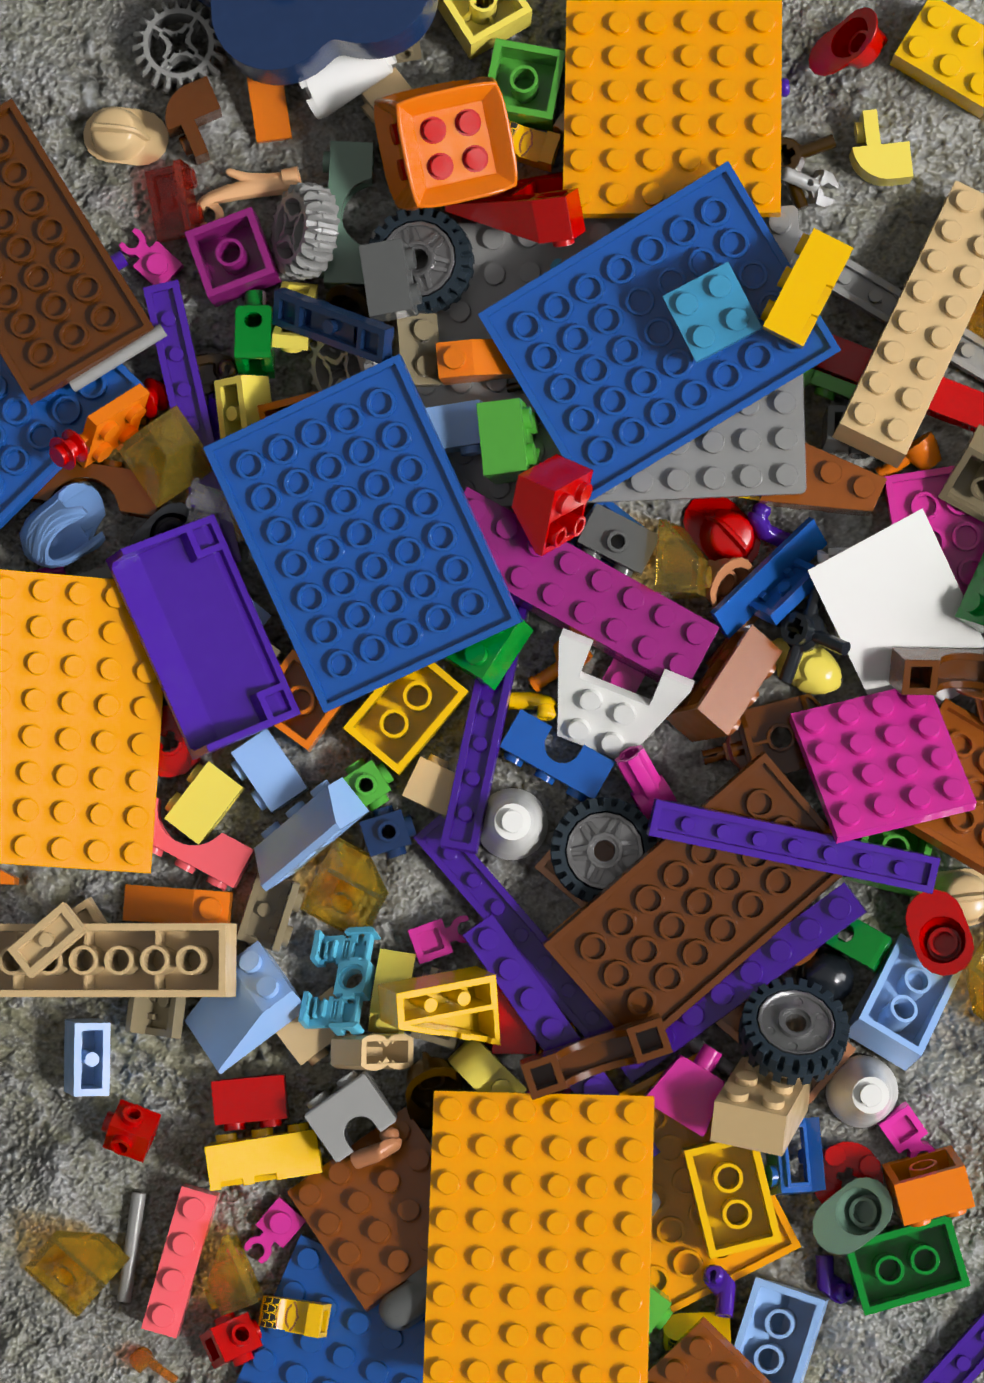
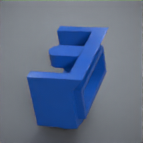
M819 1117L803 1118L798 1127L801 1139L798 1161L800 1164H803L804 1182L791 1183L788 1147L783 1156L766 1153L767 1166L764 1170L771 1196L807 1194L826 1190Z

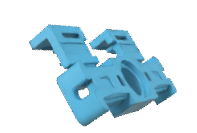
M349 927L345 930V934L349 938L345 935L325 936L321 930H315L310 960L316 967H326L327 963H335L338 969L333 991L335 997L329 996V1000L323 998V1001H320L318 997H313L309 991L303 992L298 1021L305 1029L330 1028L336 1036H345L346 1031H349L353 1036L364 1033L365 1030L359 1022L363 1001H370L376 970L370 962L374 940H381L380 935L373 927ZM362 974V980L359 985L347 988V981L351 976Z

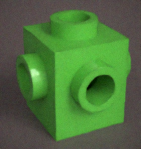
M361 758L345 768L348 775L343 779L366 807L368 806L371 811H374L390 800L386 794L393 790L389 783L394 781V778L383 762L376 765L374 760L366 763ZM364 778H369L373 782V788L369 792L362 789L361 782Z

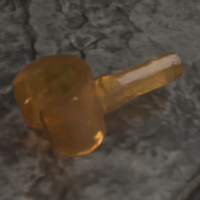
M139 1347L129 1356L130 1364L139 1373L149 1366L153 1371L171 1383H175L178 1379L177 1375L156 1360L147 1347Z

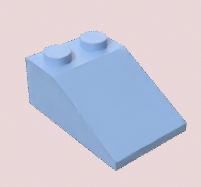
M901 933L859 1001L848 1023L850 1024L849 1037L906 1071L922 1056L963 970L946 976L931 973L923 967L918 959L911 939Z
M256 941L236 956V997H202L184 1021L216 1070L222 1074L298 1017L302 999L275 959L259 941Z

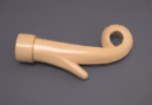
M298 166L281 169V172L251 173L231 168L226 169L225 173L227 176L238 180V182L224 185L203 195L194 206L192 212L193 223L195 227L207 224L204 221V213L208 208L215 213L213 221L223 218L224 212L219 205L222 203L282 195L284 191H288L291 184L302 183Z

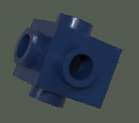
M392 805L371 811L373 818L359 822L370 857L385 853L386 860L407 854L405 847L412 845L410 837L417 835L411 815L403 816L402 810L394 811ZM387 826H393L396 829V834L391 839H386L383 836V830Z

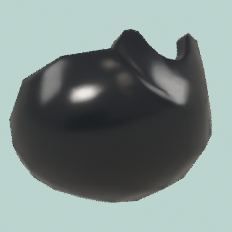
M818 948L811 960L799 965L797 969V983L801 978L808 980L807 987L812 988L814 982L822 985L821 994L829 990L834 994L833 1002L838 999L842 1002L852 992L854 985L853 969L848 961L835 950Z

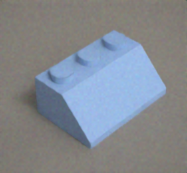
M343 777L331 784L327 779L321 782L310 792L313 798L307 804L301 800L285 813L289 818L282 825L277 821L261 833L264 840L254 848L261 886L265 892L299 871L369 812Z
M755 1277L734 1347L771 1383H803L829 1299L793 1286Z

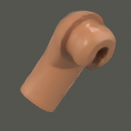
M394 1127L386 1128L379 1134L381 1142L352 1152L350 1158L353 1166L356 1169L378 1163L400 1150L402 1139L399 1138L398 1129Z

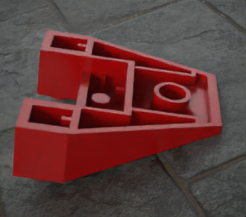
M563 172L517 180V186L507 191L445 206L446 212L539 244L553 242V247L572 245L575 243L574 239L586 231L578 188L563 190Z

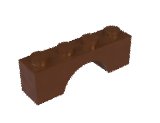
M105 459L100 465L90 464L83 468L76 461L73 469L67 470L62 468L30 502L45 503L64 486L74 482H95L113 492L119 511L123 515L149 519L161 508L165 478L162 474L157 473L158 468L148 465L137 464L136 470L122 468V462Z
M892 648L889 683L901 695H937L938 691L947 688H975L984 690V649Z
M659 1013L519 1061L531 1098L534 1100L567 1089L571 1085L599 1073L627 1065L640 1064L673 1053L662 1018Z

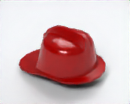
M867 7L855 10L844 21L825 33L816 42L808 59L809 68L814 74L820 76L832 75L846 66L860 69L868 67L876 60L882 48L887 44L888 39L878 28V18L874 10Z
M726 497L694 499L686 508L683 519L685 532L691 541L710 560L716 561L722 558L732 559L737 557L748 559L750 563L755 560L760 549V539L754 534L753 527L748 521L747 516L731 500Z
M936 889L933 890V894L922 892L915 896L908 905L905 919L915 952L923 967L931 973L942 976L953 975L965 969L972 959L974 944L963 910L957 900L947 892Z

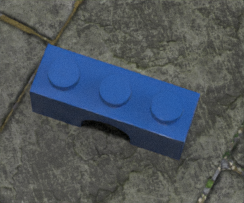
M520 709L499 749L505 751L502 758L520 768L523 763L537 769L534 773L535 777L550 785H553L555 780L568 787L565 793L580 802L585 801L587 798H596L615 762L586 745H583L577 757L570 762L558 763L552 760L545 750V740L552 726Z

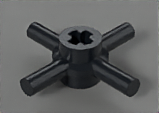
M813 585L805 609L788 614L777 625H774L781 628V636L790 647L778 679L790 684L793 682L803 653L822 646L845 656L851 648L850 642L828 633L826 623L818 615L822 600L815 585Z

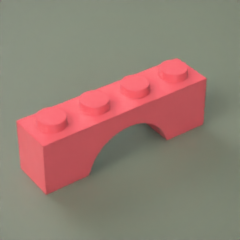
M156 797L152 853L162 857L165 851L177 858L174 865L193 874L197 868L208 874L206 882L223 891L226 890L227 886L236 889L255 854L254 849L224 833L201 845H186L175 840L168 833L162 822V800Z
M187 1183L181 1186L141 1329L177 1338L180 1334L200 1256L219 1199V1192Z

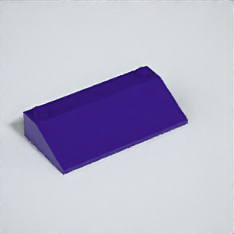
M214 514L121 548L105 559L192 760L301 714Z

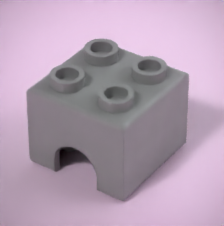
M352 1070L336 1082L339 1087L338 1090L331 1095L324 1090L306 1103L310 1110L305 1114V1119L336 1162H340L354 1152L351 1147L354 1143L347 1132L348 1122L351 1119L359 1116L369 1118L380 1132L392 1125L397 1119L395 1110L367 1071L359 1074L357 1070Z

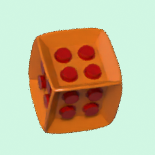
M481 76L471 80L433 84L394 93L374 101L375 128L382 164L390 193L397 208L414 211L418 208L442 207L488 197L517 186V162L508 114L501 90L496 79L493 77Z

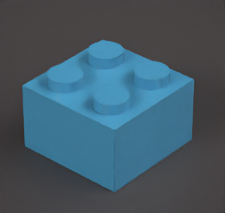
M729 262L662 296L696 363L762 330V326Z

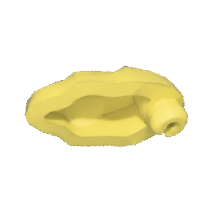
M777 638L772 641L783 651L776 661L778 677L790 649L783 638ZM819 647L810 652L803 653L792 685L807 694L817 695L836 691L841 686V669L832 654L826 649Z

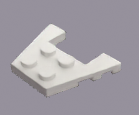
M563 628L559 637L557 736L581 746L586 745L596 752L616 759L620 752L628 747L642 744L686 698L693 688L694 680L664 669L653 698L648 699L582 672V668L594 640Z

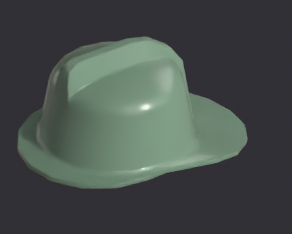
M869 1177L856 1178L846 1184L816 1211L813 1219V1234L817 1243L827 1252L836 1255L850 1254L864 1246L890 1222L893 1202L888 1189L878 1180Z

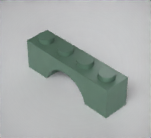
M330 141V151L323 152V173H329L328 186L323 187L329 188L331 194L335 195V204L339 206L337 218L340 219L338 224V232L340 234L336 239L337 248H334L332 253L333 260L328 261V268L326 271H322L318 277L324 278L325 289H330L337 284L365 286L359 251L360 244L347 234L343 226V214L349 200L357 192L373 186L375 150L374 143Z

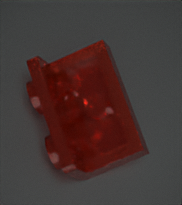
M178 159L173 160V165L145 171L157 241L164 243L186 238L184 232L199 227L200 223L204 222L202 207L199 202L195 201L193 189L197 188L198 184L193 167H189L187 163Z

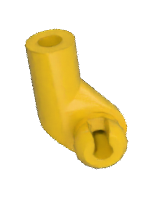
M511 692L508 704L509 710H537V718L543 721L553 720L556 716L555 708L558 707L553 697L536 692Z

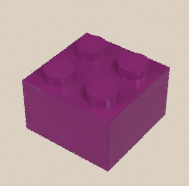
M252 207L184 232L207 297L215 307L244 297L245 292L248 290H263L282 282L277 267L274 264V259L259 217Z

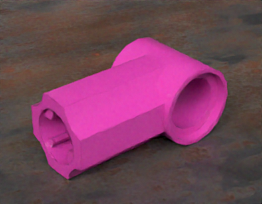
M641 744L630 746L620 752V755L615 759L617 767L632 790L630 795L636 806L648 820L650 819L654 798L677 802L663 776L658 774Z

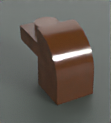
M205 76L182 86L172 95L166 107L165 122L170 138L182 133L184 134V136L178 139L186 158L193 155L197 165L209 161V153L198 127L221 118L222 112L208 77Z

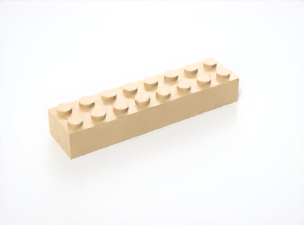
M955 181L832 436L895 468H898L905 458L984 290V193L959 181Z
M234 923L84 924L88 932L34 978H29L7 949L36 924H0V997H236L237 924Z

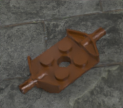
M809 693L746 709L740 717V726L732 735L726 736L725 743H722V746L701 750L702 757L713 754L717 755L703 759L704 764L707 765L726 760L730 761L740 771L764 751L783 774L806 769L805 760L790 724L791 713L822 705ZM782 727L789 731L791 741L787 747L778 748L772 744L770 736L775 728Z

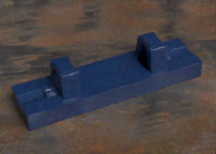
M285 287L274 291L273 325L378 364L392 357L393 326Z

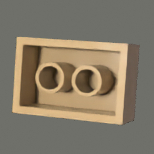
M741 1057L714 1101L710 1141L783 1156L808 1111L811 1083L802 1085L800 1078H798L795 1085H787V1077L783 1076L780 1083L773 1081L772 1072H769L765 1077L759 1073L760 1064L753 1068L748 1063L749 1057Z

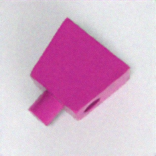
M705 1043L693 1062L679 1054L644 1096H654L656 1109L703 1137L713 1115L714 1101L725 1084V1081L712 1074L723 1054Z

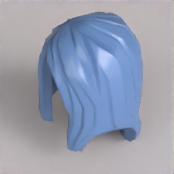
M74 482L64 486L45 503L40 505L26 518L19 533L24 555L37 565L53 569L73 563L80 557L97 550L106 540L103 531L94 536L99 524L106 515L103 499L99 492L92 485Z

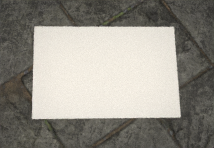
M923 508L807 570L839 637L851 644L848 656L867 695L895 689L889 683L892 648L984 649V639L981 633L955 617L964 596ZM947 688L938 691L937 695L933 696L939 706L945 698L950 700L960 693L956 692L955 688Z

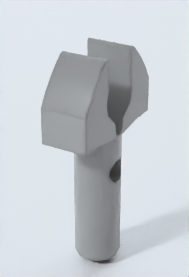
M787 166L782 168L781 179L808 192V205L812 207H826L836 201L826 197L822 189L819 188V186H825L829 189L839 188L833 173L827 170H815L814 177H810Z

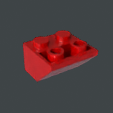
M558 454L518 475L512 509L535 553L540 556L547 554L581 534L586 523V518L584 517L586 502L589 500L593 490L592 484H590L593 470Z

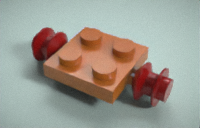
M147 378L143 381V385L141 383L87 416L82 434L66 429L62 432L61 438L53 437L49 443V455L52 461L57 466L67 470L73 469L76 461L83 468H86L95 461L98 463L104 461L121 444L126 446L132 443L139 434L138 428L143 416L153 418L157 414V409L163 411L168 408L169 401L165 385L153 378Z

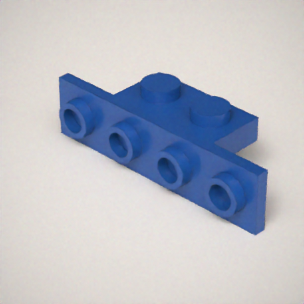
M808 517L710 611L724 637L730 639L753 615L777 625L811 593L814 583L807 570L815 567V565L809 563V561L817 555L818 550H822L827 545L813 518Z

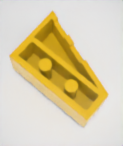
M815 228L810 235L803 233L794 250V253L800 255L793 269L786 266L777 283V286L782 288L776 302L769 299L760 317L761 320L765 321L763 330L803 349L854 248Z
M478 966L378 984L381 1021L399 1030L437 1036L444 1035L501 1046L496 974Z
M308 1122L287 1125L288 1131L273 1133V1127L251 1130L252 1137L237 1138V1132L215 1135L216 1142H210L204 1147L210 1191L221 1190V1187L240 1184L245 1186L255 1184V1182L322 1173L323 1162L319 1137L312 1128H309Z

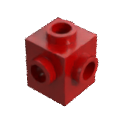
M121 1099L116 1111L112 1112L109 1110L101 1128V1131L106 1133L103 1148L143 1163L155 1138L162 1114Z
M234 1311L215 1319L214 1323L216 1326L199 1336L213 1369L230 1362L233 1363L234 1367H238L254 1359L252 1352L263 1346L260 1340L262 1338L260 1327L254 1319H251L248 1312L237 1317Z

